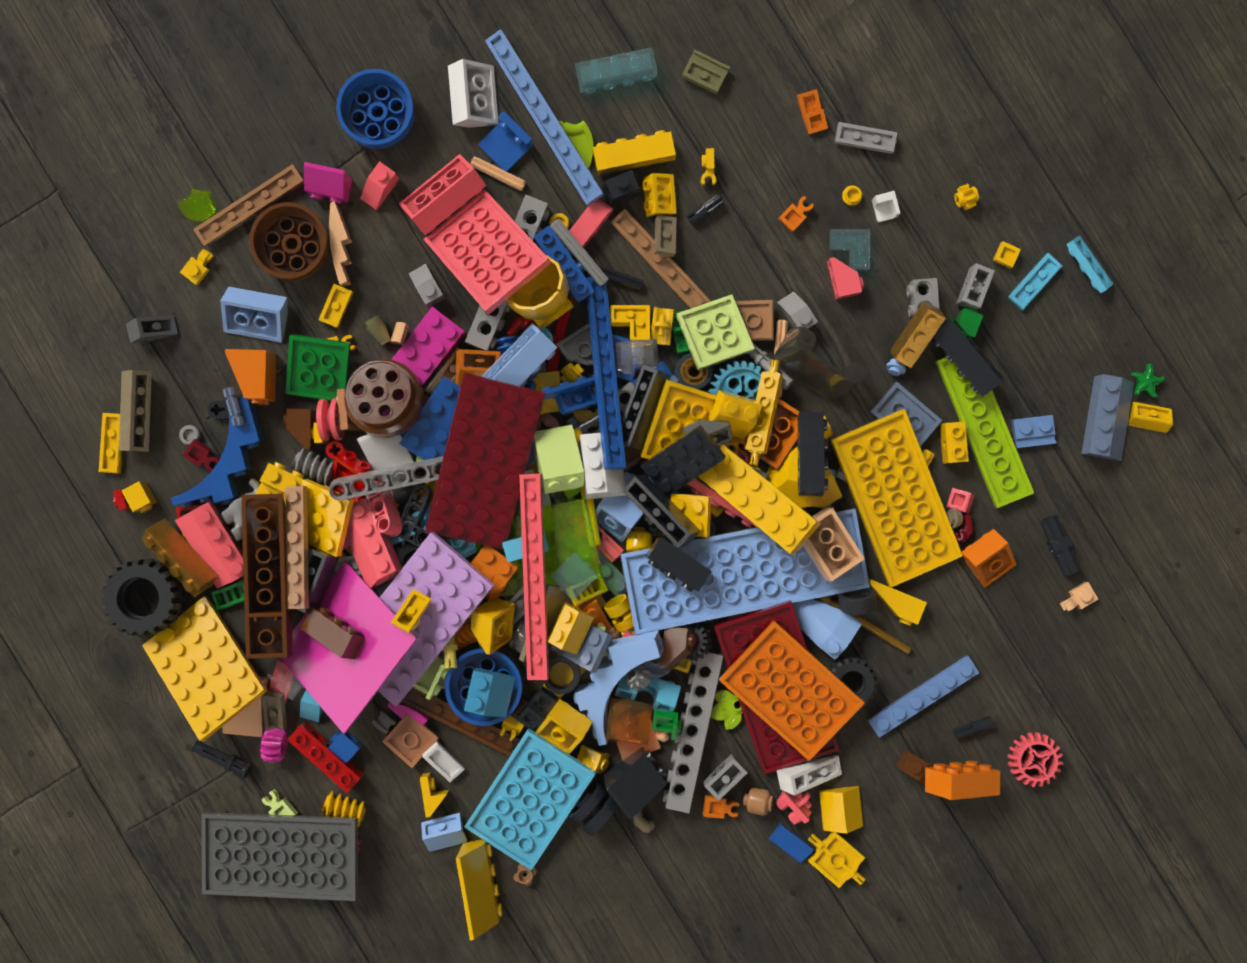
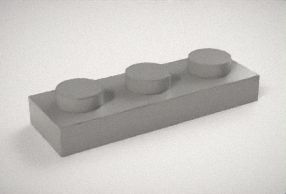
M839 122L834 143L893 154L897 132Z

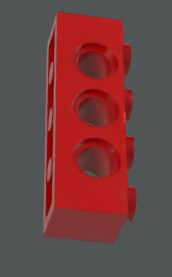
M307 721L302 723L287 739L346 793L365 774L351 760L345 763L328 747L332 743Z

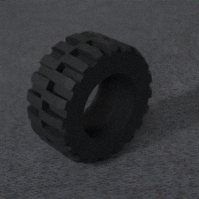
M140 559L123 563L121 567H116L112 571L113 575L108 576L105 580L108 585L102 588L101 593H104L105 597L101 599V605L105 604L106 609L103 612L105 616H110L109 623L112 626L118 625V631L122 633L127 632V635L148 636L169 628V625L178 619L177 617L179 616L177 615L183 613L184 607L181 605L183 602H186V596L182 594V591L185 590L183 585L180 584L177 578L172 576L170 570L163 563L155 561V559ZM142 578L151 581L159 593L158 606L155 612L149 616L137 613L129 599L132 585L135 581Z

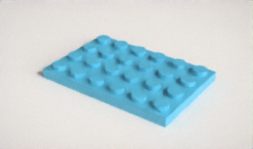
M528 728L464 828L529 870H532L594 777L596 771Z

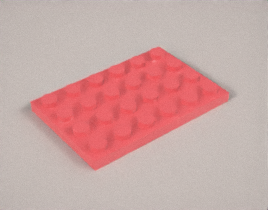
M485 189L424 238V241L488 315L551 263L549 258Z

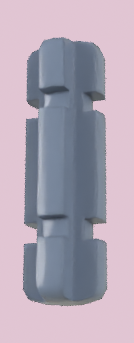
M228 387L223 389L224 397L227 398L228 411L230 416H232V425L234 427L243 425L244 419L240 415L242 412L238 398H235V388Z

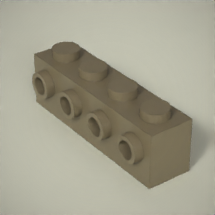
M122 371L119 451L149 452L152 372Z

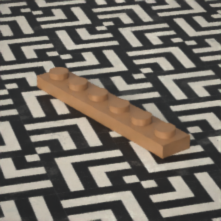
M292 164L193 230L202 244L208 247L304 184V180Z
M307 486L285 487L287 609L309 608Z

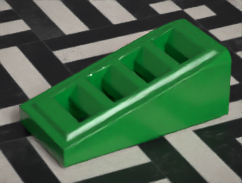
M244 580L210 592L217 611L244 601ZM236 587L238 588L241 598H239ZM228 590H229L230 593H231V596H232V598H233V601L231 600V597H230V595H229ZM220 593H223L226 604H224Z

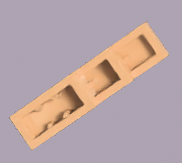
M334 201L330 203V247L339 284L346 287L351 285L344 266L352 263L345 245L352 243L340 208Z

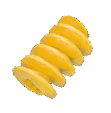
M331 791L324 802L321 815L326 810V817H330L334 813V817H340L341 815V817L358 818V827H360L366 808H364V801L357 805V799L349 803V796L341 800L340 793L334 798V791Z

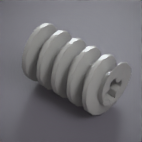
M303 448L293 459L291 469L295 468L296 472H302L304 476L310 474V479L314 480L317 478V482L322 483L324 481V485L328 486L331 483L334 462L332 461L327 465V458L320 462L319 454L312 458L313 452L310 451L305 455L306 449Z

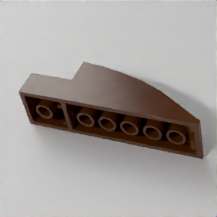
M283 493L241 495L246 659L289 657L293 655L292 614L297 613L298 609H287L286 506Z

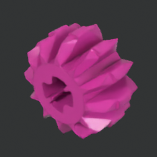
M273 728L264 732L260 744L261 758L264 761L275 763L281 762L284 759L288 747L287 733L284 730Z

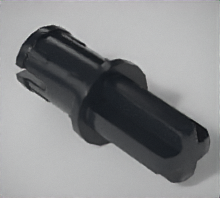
M716 195L706 203H701L700 207L686 217L692 226H695L705 217H710V213L722 206L724 200L720 195Z
M987 716L974 722L971 720L969 724L955 728L953 733L957 740L971 735L978 736L980 732L993 729L994 723L991 717Z

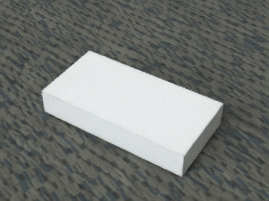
M438 741L422 754L423 758L450 783L465 770L464 766Z

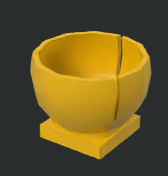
M549 256L547 257L551 263L507 299L508 306L525 319L534 320L541 330L573 308L572 303L567 298L569 285L563 267Z

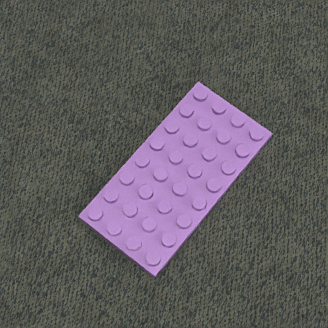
M434 531L427 536L380 597L395 615L413 589L431 598V603L420 618L421 624L412 631L417 640L378 690L395 707L401 703L495 585Z

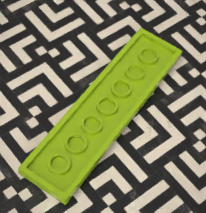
M946 357L936 361L959 421H965L968 443L995 508L1034 494L993 391L991 390L983 397L980 393L976 394L970 386L972 383L959 374L957 370L959 368L954 362H949Z

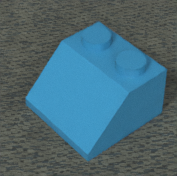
M476 667L473 670L464 711L483 716L506 717L516 677Z

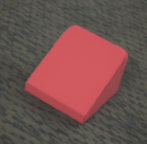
M952 488L946 507L969 514L975 495Z

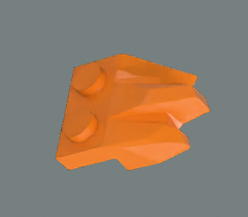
M487 545L483 546L471 563L495 584L486 595L488 601L500 596L507 583L519 568L514 563L507 562L506 557Z

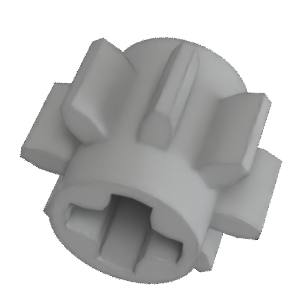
M638 665L626 673V684L635 691H638L639 687L645 689L650 682V671L646 670L644 666Z

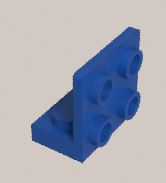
M503 111L498 116L500 123L478 145L502 170L508 172L534 144L532 138Z

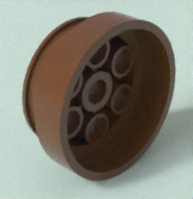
M291 202L275 204L264 210L257 217L251 228L249 243L254 260L265 272L277 279L284 281L306 279L316 273L327 258L329 252L327 229L322 220L303 205ZM292 222L291 229L285 230L286 223ZM311 227V233L304 235V229ZM274 236H278V242L271 245V239ZM297 241V247L291 250V242ZM317 246V251L314 254H309L310 247ZM279 255H283V261L277 264L276 258ZM298 260H303V265L296 269L295 263Z
M388 359L375 360L359 367L350 377L344 396L345 408L352 422L366 434L377 438H392L405 433L418 421L424 407V391L419 379L404 364ZM373 373H378L375 379L370 380V376ZM398 375L396 381L390 382L392 376ZM364 388V392L361 395H357V391ZM384 391L382 397L376 398L378 392ZM404 393L403 399L396 401V397ZM371 406L370 411L366 414H363V410L366 407ZM387 409H391L390 414L388 416L383 417V412Z

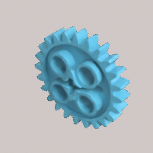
M742 360L739 365L737 361H734L733 367L728 363L726 364V371L720 368L721 375H714L717 381L710 382L715 387L710 389L709 392L717 395L718 390L736 395L743 390L744 394L740 396L756 400L761 374L765 371L760 372L761 367L758 365L754 367L752 362H749L747 365L746 361ZM735 378L736 384L733 387H729L730 379ZM754 379V387L748 388V382Z

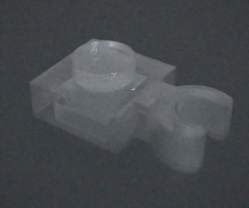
M276 665L275 668L279 671L278 676L273 677L271 674L267 676L271 681L279 682L276 688L293 700L304 686L290 671L284 675L282 668Z

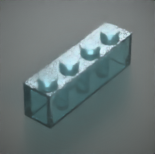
M652 47L575 63L580 93L584 92L585 94L594 93L597 89L601 88L610 90L620 84L629 86L634 84L635 81L640 80L648 82L657 77V66Z

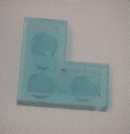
M830 229L829 250L849 251L850 268L854 270H870V229Z

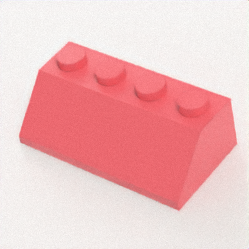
M459 154L402 200L399 205L422 233L427 235L434 231L441 222L450 218L457 209L466 205L468 200L478 195L487 185L477 171Z
M364 498L354 503L346 539L365 583L371 589H374L394 579L402 570V565L389 535L379 533L376 530L367 499Z
M212 500L175 520L190 546L218 575L214 582L217 589L244 575L243 551Z

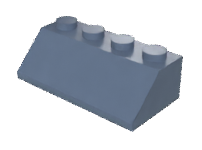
M1105 374L1094 376L1081 454L1122 461L1134 382L1122 377Z

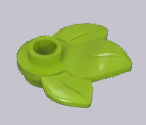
M728 690L715 692L714 697L718 703L713 706L710 717L716 720H724L726 730L735 728L741 722V714L743 713L741 706L739 708L734 707V703L739 701L738 697Z

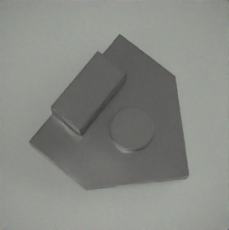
M589 323L556 344L568 362L594 367Z

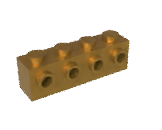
M166 518L145 530L142 537L144 545L152 550L157 559L170 570L172 576L183 584L187 592L196 597L213 586L218 575Z

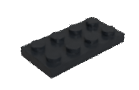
M698 425L645 461L640 467L655 485L668 496L723 461L726 455L704 428Z

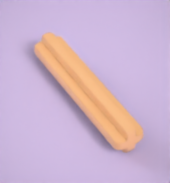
M473 157L470 163L473 168L520 191L524 189L525 180L478 157Z

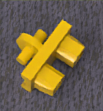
M654 307L650 344L670 346L674 309Z

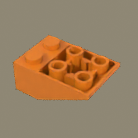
M457 350L455 384L461 386L464 372L482 376L500 358V352Z

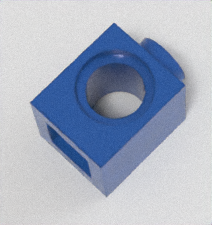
M337 731L330 739L332 744L328 748L347 763L363 744L348 731L345 734Z

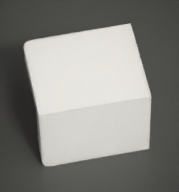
M895 191L876 195L872 199L877 222L895 219L900 215Z

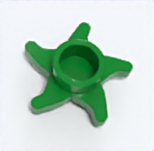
M1151 363L1146 365L1144 373H1131V376L1136 378L1137 385L1134 395H1139L1141 391L1145 390L1152 398L1157 397L1155 385L1164 381L1165 377L1154 376Z

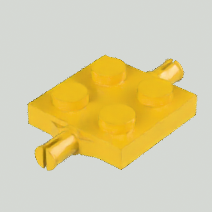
M831 832L823 841L814 834L808 838V841L817 847L813 855L808 859V862L838 888L851 877L859 885L862 884V881H865V878L857 872L858 866L865 857L837 832Z

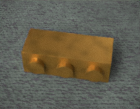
M925 301L922 302L890 350L895 360L910 368L913 367L946 319L940 309Z

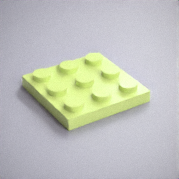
M732 294L677 313L676 315L698 370L755 349Z

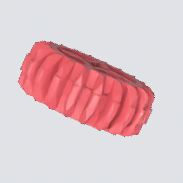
M1029 732L1027 733V739L1025 736L1020 735L1021 742L1014 740L1016 747H1009L1013 754H1008L1007 757L1012 759V761L1008 762V766L1013 767L1010 772L1016 774L1015 778L1018 781L1022 780L1024 785L1029 783L1031 787H1035L1036 783L1038 786L1043 787V781L1050 784V777L1057 779L1054 773L1061 772L1057 767L1058 765H1063V762L1058 760L1063 755L1057 752L1060 747L1054 745L1055 741L1053 739H1048V736L1045 734L1041 736L1038 732H1035L1033 736ZM1040 744L1044 745L1046 749L1035 751L1031 746ZM1024 751H1025V753H1026V754H1025V758H1024L1023 760H1021L1022 755H1023V753H1024ZM1034 755L1038 757L1036 764L1032 762L1035 761L1033 760ZM1049 759L1048 764L1045 768V762ZM1035 768L1039 773L1031 775L1026 774L1024 770Z

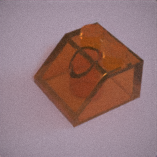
M610 698L606 739L610 742L648 745L652 705L633 700Z

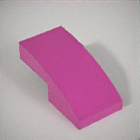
M391 702L387 705L401 719L408 713L422 726L430 718V716L402 702L396 707Z

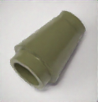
M379 315L365 322L366 329L381 346L391 341L385 322Z

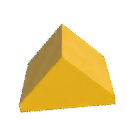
M859 786L819 790L824 831L849 833L863 827Z

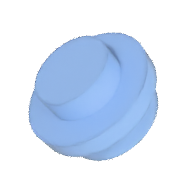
M891 359L886 364V369L891 375L899 376L906 371L905 364L895 359Z

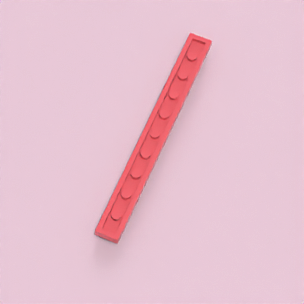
M521 474L520 501L527 680H548L549 660L542 474Z

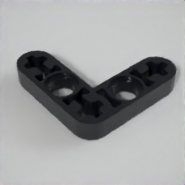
M417 484L413 488L401 516L402 531L398 536L418 547L422 544L420 541L421 534H430L425 532L426 528L420 526L433 496V490L429 485ZM420 490H424V492L426 493V495H425V496H421V494L419 493V491H420ZM415 500H419V502H423V503H422V504H420V503H415ZM414 506H417L419 509L417 517L411 515V509ZM404 527H408L410 531L416 533L414 535L407 534ZM438 535L447 544L451 546V542L447 538Z

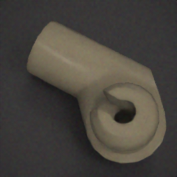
M642 810L633 817L634 825L642 832L649 833L654 830V822L643 818Z

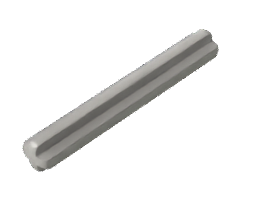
M555 220L551 224L553 231L599 286L604 285L608 281V277L561 220Z

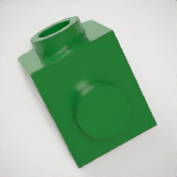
M654 710L652 730L671 733V740H675L676 733L681 731V721H678V713Z

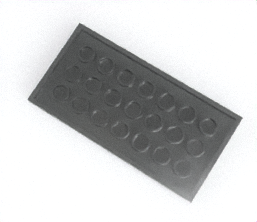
M205 812L202 814V894L356 901L358 899V818Z

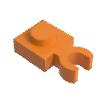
M805 196L799 200L798 207L792 203L778 218L791 232L807 218L803 213L809 212L814 206L813 203L809 207L803 206V202L806 199Z
M705 795L703 816L724 819V814L728 813L731 817H737L738 813L731 811V808L739 806V803L736 800H730L726 803L727 799L725 797L718 801L714 796Z

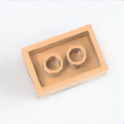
M825 507L812 516L820 523V526L803 546L823 578L832 582L865 558L834 509Z

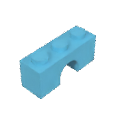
M626 674L619 680L615 696L633 702L638 692L647 691L654 698L652 709L673 712L681 689V686L676 685V683L650 677V682L645 689L639 687V690L635 691L626 684Z

